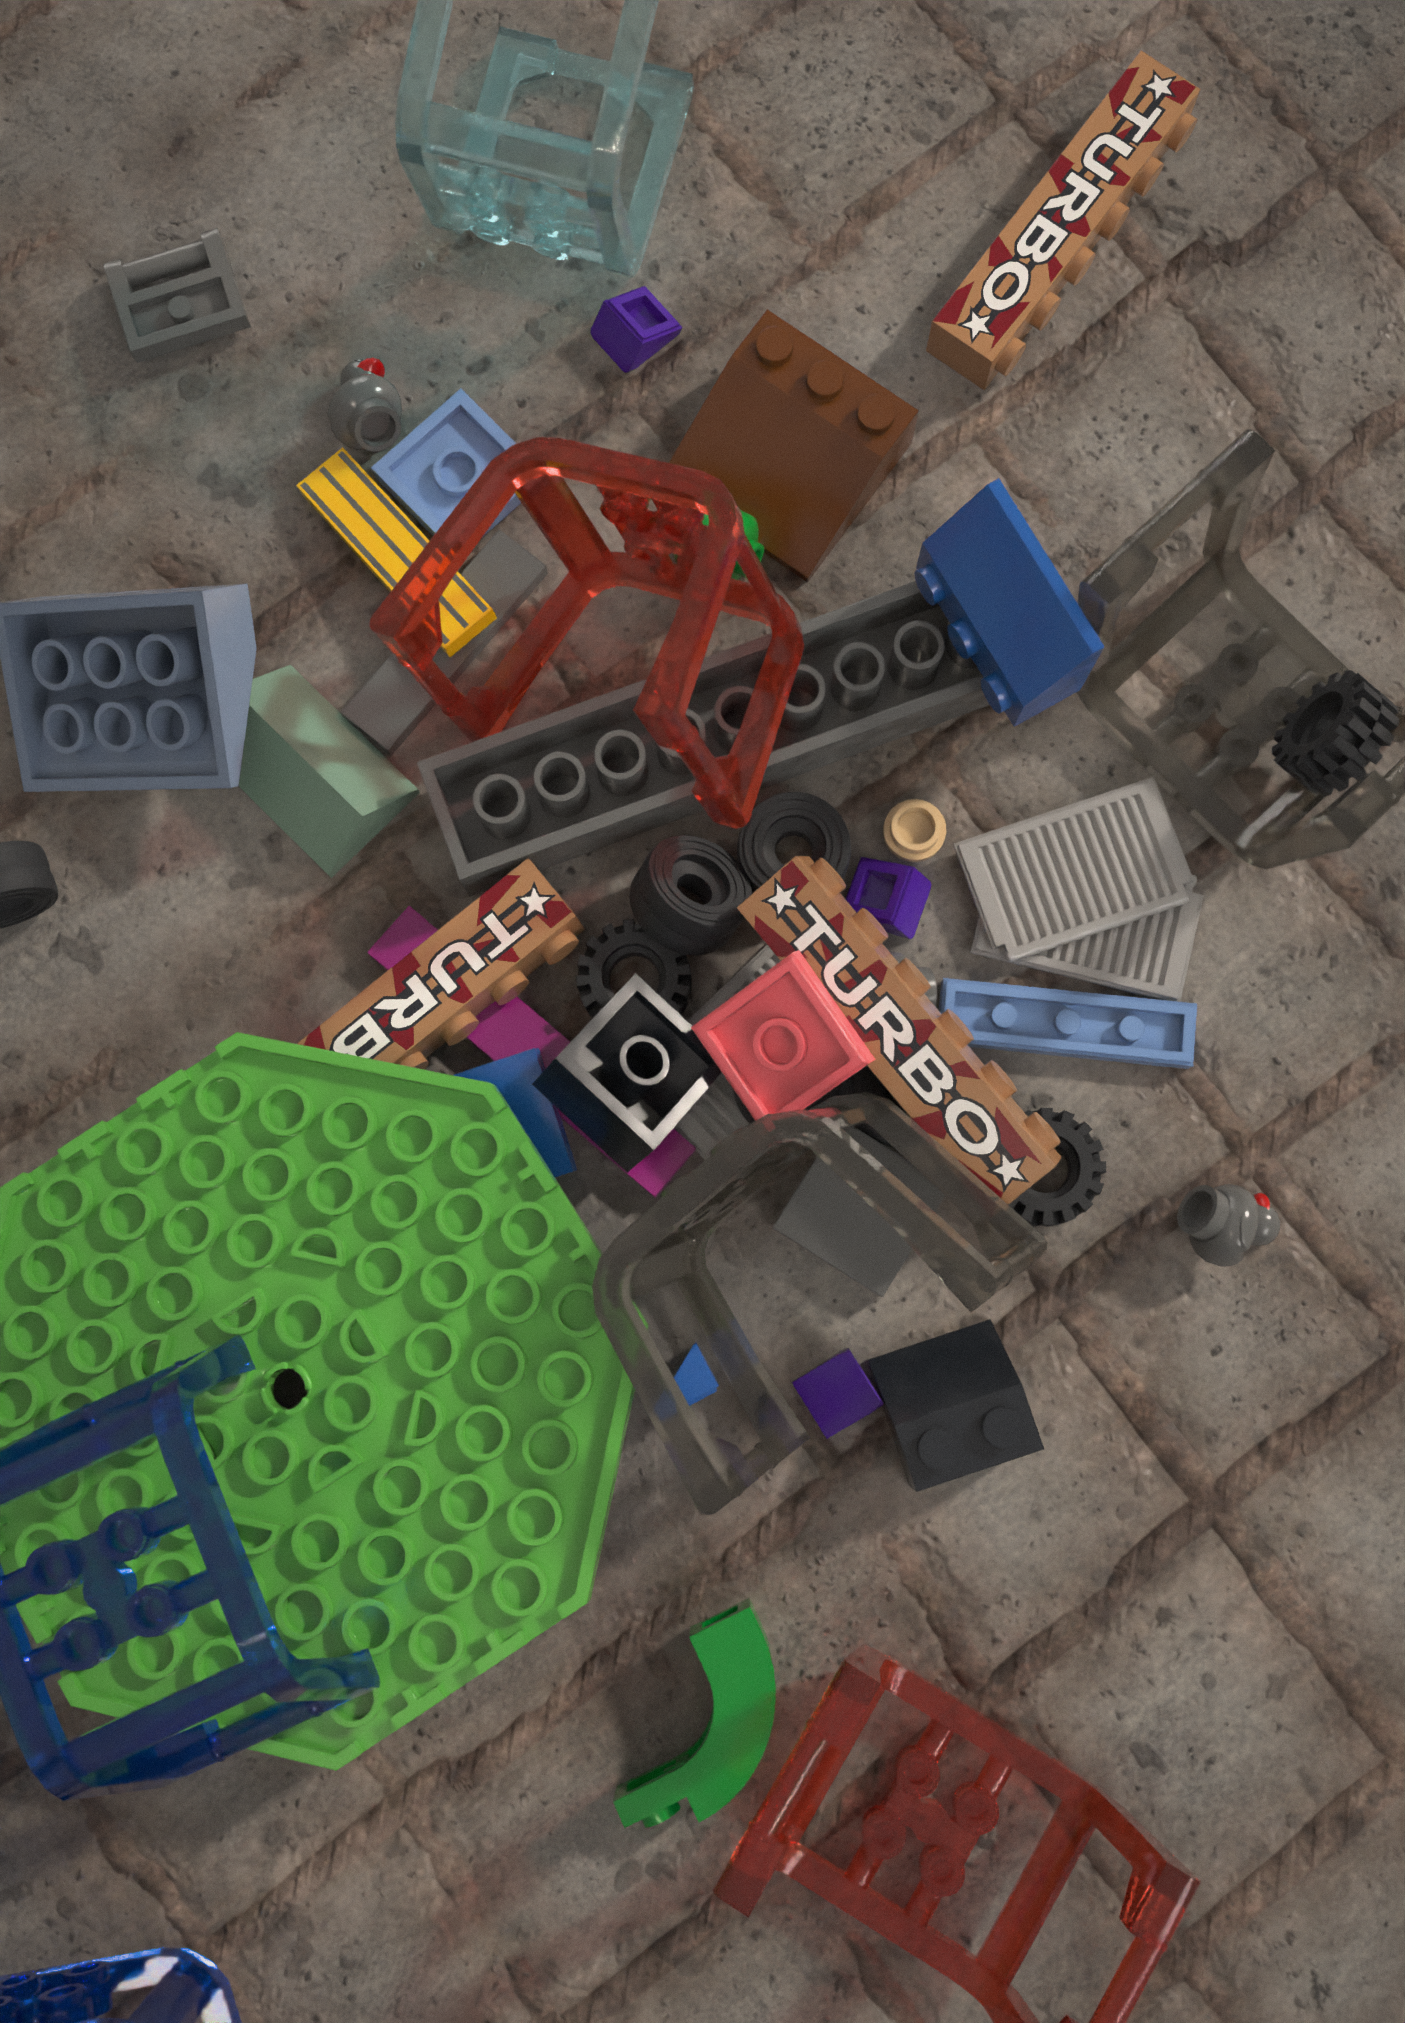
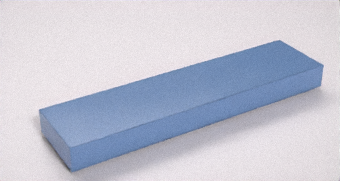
M943 978L941 981L939 1012L942 1014L947 1009H950L961 1019L974 1038L968 1044L969 1047L1182 1069L1193 1067L1197 1003Z

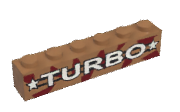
M1140 51L933 319L926 351L983 390L987 388L998 372L1007 376L1018 363L1026 348V344L1022 340L1032 327L1041 331L1056 312L1061 302V298L1057 295L1064 285L1069 282L1076 286L1083 278L1096 255L1092 251L1093 247L1101 237L1110 241L1118 232L1130 211L1126 204L1135 192L1143 197L1153 186L1164 166V163L1160 161L1169 148L1177 153L1183 147L1198 121L1191 113L1201 89L1145 52Z
M795 856L741 903L737 909L780 961L792 952L799 950L876 1059L868 1064V1067L992 1216L996 1215L1057 1166L1061 1156L1054 1148L1061 1143L1060 1139L1037 1112L1027 1116L1012 1099L1011 1095L1017 1089L1002 1068L993 1060L984 1065L971 1050L968 1044L974 1038L961 1019L950 1009L941 1014L925 993L931 989V986L919 969L907 958L898 963L882 944L888 938V934L877 919L865 908H861L856 913L840 894L846 888V884L835 869L821 857L814 863L809 856Z
M527 858L297 1044L425 1070L429 1065L426 1058L445 1042L449 1046L457 1044L476 1029L479 1024L475 1017L494 1001L498 1005H504L517 997L529 984V980L526 977L544 962L553 965L569 955L579 943L576 936L583 932L585 928L537 867Z

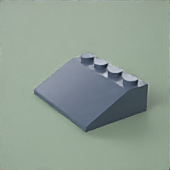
M248 584L44 596L0 602V659L23 791L215 789L239 786L257 649Z

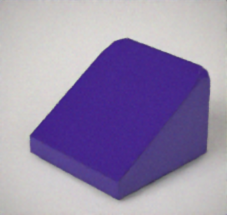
M642 286L603 301L590 333L592 338L623 372L628 373L638 368L677 337L682 330V326L647 287Z
M860 857L846 896V901L856 913L861 908L868 910L886 932L912 939L929 896L931 882L915 867Z
M844 1348L791 1382L826 1439L884 1405L849 1348Z

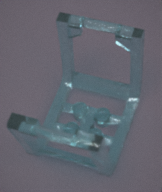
M418 0L398 93L395 122L396 148L400 163L432 225L437 229L460 235L466 230L473 231L478 238L497 245H507L509 241L529 245L537 253L556 260H566L568 256L604 264L610 273L633 278L644 259L694 90L692 73L644 62L659 0H624L611 61L558 48L557 41L554 39L500 26L475 112L432 102L453 0ZM550 74L605 86L593 141L505 120L514 89L548 77ZM635 103L654 126L626 216L620 192V167ZM438 155L459 160V166L441 163ZM498 171H502V172H506V173H510V174H514V175H518V176H522V177H526V178H530V179H534V180H538V181H542V182H532V181H528V180H524V179H520V178H516V177L504 175V174H502V173H500V172H498ZM559 186L586 192L587 199L572 196Z

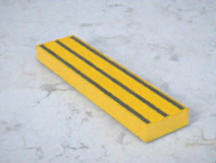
M343 447L296 485L303 497L449 657L453 656L497 619L489 604Z

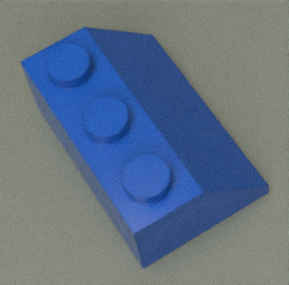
M998 478L987 484L922 543L916 566L917 570L914 572V576L925 600L932 606L938 603L949 620L950 624H948L947 630L956 651L963 659L971 657L984 677L980 681L981 688L990 706L998 714L1005 712L1015 727L1080 691L1105 646Z

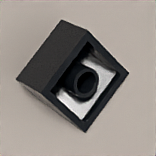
M635 973L551 1062L532 1085L628 1173L655 1150L722 1072L692 1030V1025Z
M991 1319L867 1359L878 1395L884 1403L882 1407L908 1485L916 1492L1044 1450L1023 1385Z

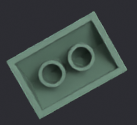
M285 666L252 680L239 787L332 878L400 813L420 791L293 666Z

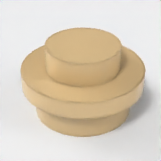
M919 799L905 800L894 806L888 813L883 826L884 841L888 849L896 857L904 861H925L933 857L944 843L946 837L944 817L934 805L927 801Z

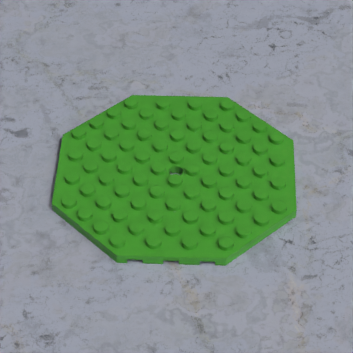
M236 1032L216 1045V1051L187 1070H178L137 1097V1103L108 1122L100 1121L57 1150L59 1154L32 1172H23L0 1187V1566L15 1592L10 1597L36 1644H44L62 1678L57 1682L70 1706L337 1771L394 1731H397L591 1600L648 1323L497 1086L489 1082ZM287 1369H294V1371L300 1374L305 1384V1390H307L306 1397H303L301 1402L292 1409L281 1406L276 1401L273 1393V1385L277 1376Z

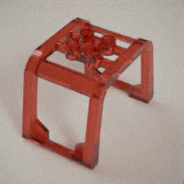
M536 437L512 445L491 460L372 615L369 621L371 630L397 658L399 664L407 669L438 704L442 712L453 721L470 742H474L502 732L537 674L591 599L603 590L616 586L633 587L681 600L670 630L633 711L659 746L675 750L696 779L691 792L712 821L735 829L744 827L750 821L802 657L804 640L802 626L783 596L776 593L744 533L742 513L733 496L720 479L701 470L563 438ZM564 478L597 486L604 498L599 509L602 515L615 525L625 541L623 547L626 552H612L609 550ZM515 493L569 573L483 686L471 687L465 697L432 660L443 643L439 599L456 572ZM650 500L656 506V511L648 510ZM705 514L709 517L708 526L702 523ZM669 554L678 555L677 564L673 563ZM736 561L741 566L749 583L731 578ZM722 611L759 621L771 627L772 638L740 730L730 753L726 756L713 757L699 736L698 730L691 724L685 714L719 612Z
M862 1644L842 1661L812 1716L806 1721L804 1730L755 1816L747 1824V1830L712 1891L719 1899L749 1918L775 1870L781 1872L960 1985L985 2008L993 2023H1040L1019 1992L1011 1985V1982L1095 1828H1097L1133 1867L1119 1919L1135 1937L1088 2023H1126L1163 1953L1168 1950V1944L1196 1894L1201 1881L1121 1804L1090 1781L888 1655ZM887 1690L930 1716L931 1720L917 1745L907 1746L898 1753L894 1765L896 1777L881 1804L869 1808L864 1813L860 1825L862 1843L847 1870L843 1871L812 1850L801 1845L799 1841L882 1694ZM954 1733H957L990 1755L977 1779L965 1782L955 1790L952 1799L954 1814L951 1816L946 1813L944 1806L938 1800L924 1797L932 1794L938 1787L940 1781L938 1762ZM1013 1769H1015L1062 1800L975 1956L957 1942L928 1925L942 1898L957 1893L963 1886L965 1880L964 1864L980 1835L990 1832L996 1826L999 1819V1806L996 1800ZM907 1825L912 1828L915 1836L921 1842L928 1845L923 1848L919 1856L921 1879L903 1909L871 1889L869 1885L883 1860L897 1856L904 1848L906 1842L905 1827ZM1066 2015L1059 2023L1079 2022Z

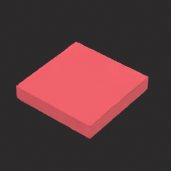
M799 950L792 952L691 1027L765 1136L876 1060Z

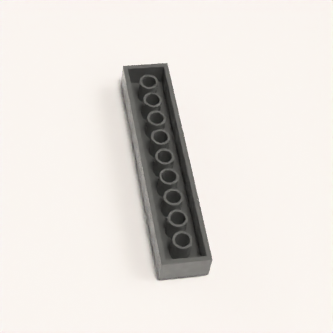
M916 581L419 761L417 765L459 880L470 897L489 890L527 858L540 871L989 706L990 704L984 696L980 683L984 677L971 657L963 659L956 651L947 630L950 622L939 604L930 605L921 594Z

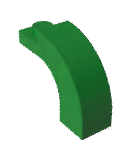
M750 1598L690 1627V1641L711 1686L713 1694L712 1712L704 1731L687 1750L616 1786L613 1804L624 1828L640 1820L645 1828L660 1824L680 1811L681 1806L678 1801L686 1797L698 1823H700L729 1803L744 1787L758 1766L768 1744L773 1726L776 1706V1684L768 1639Z

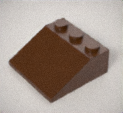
M767 309L730 357L662 473L660 480L662 484L693 505L703 498L713 497L752 515L758 523V542L764 545V553L808 583L912 444L919 410Z

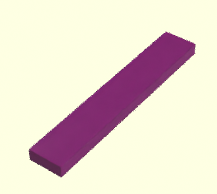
M408 906L367 953L388 971L438 931V929L412 907ZM518 997L504 1005H498L494 1001L475 1016L479 1024L466 1037L493 1061L533 1048H539L545 1069L570 1043L566 1037ZM559 1110L561 1119L654 1198L661 1193L696 1151L695 1146L675 1129H672L654 1151L627 1173Z

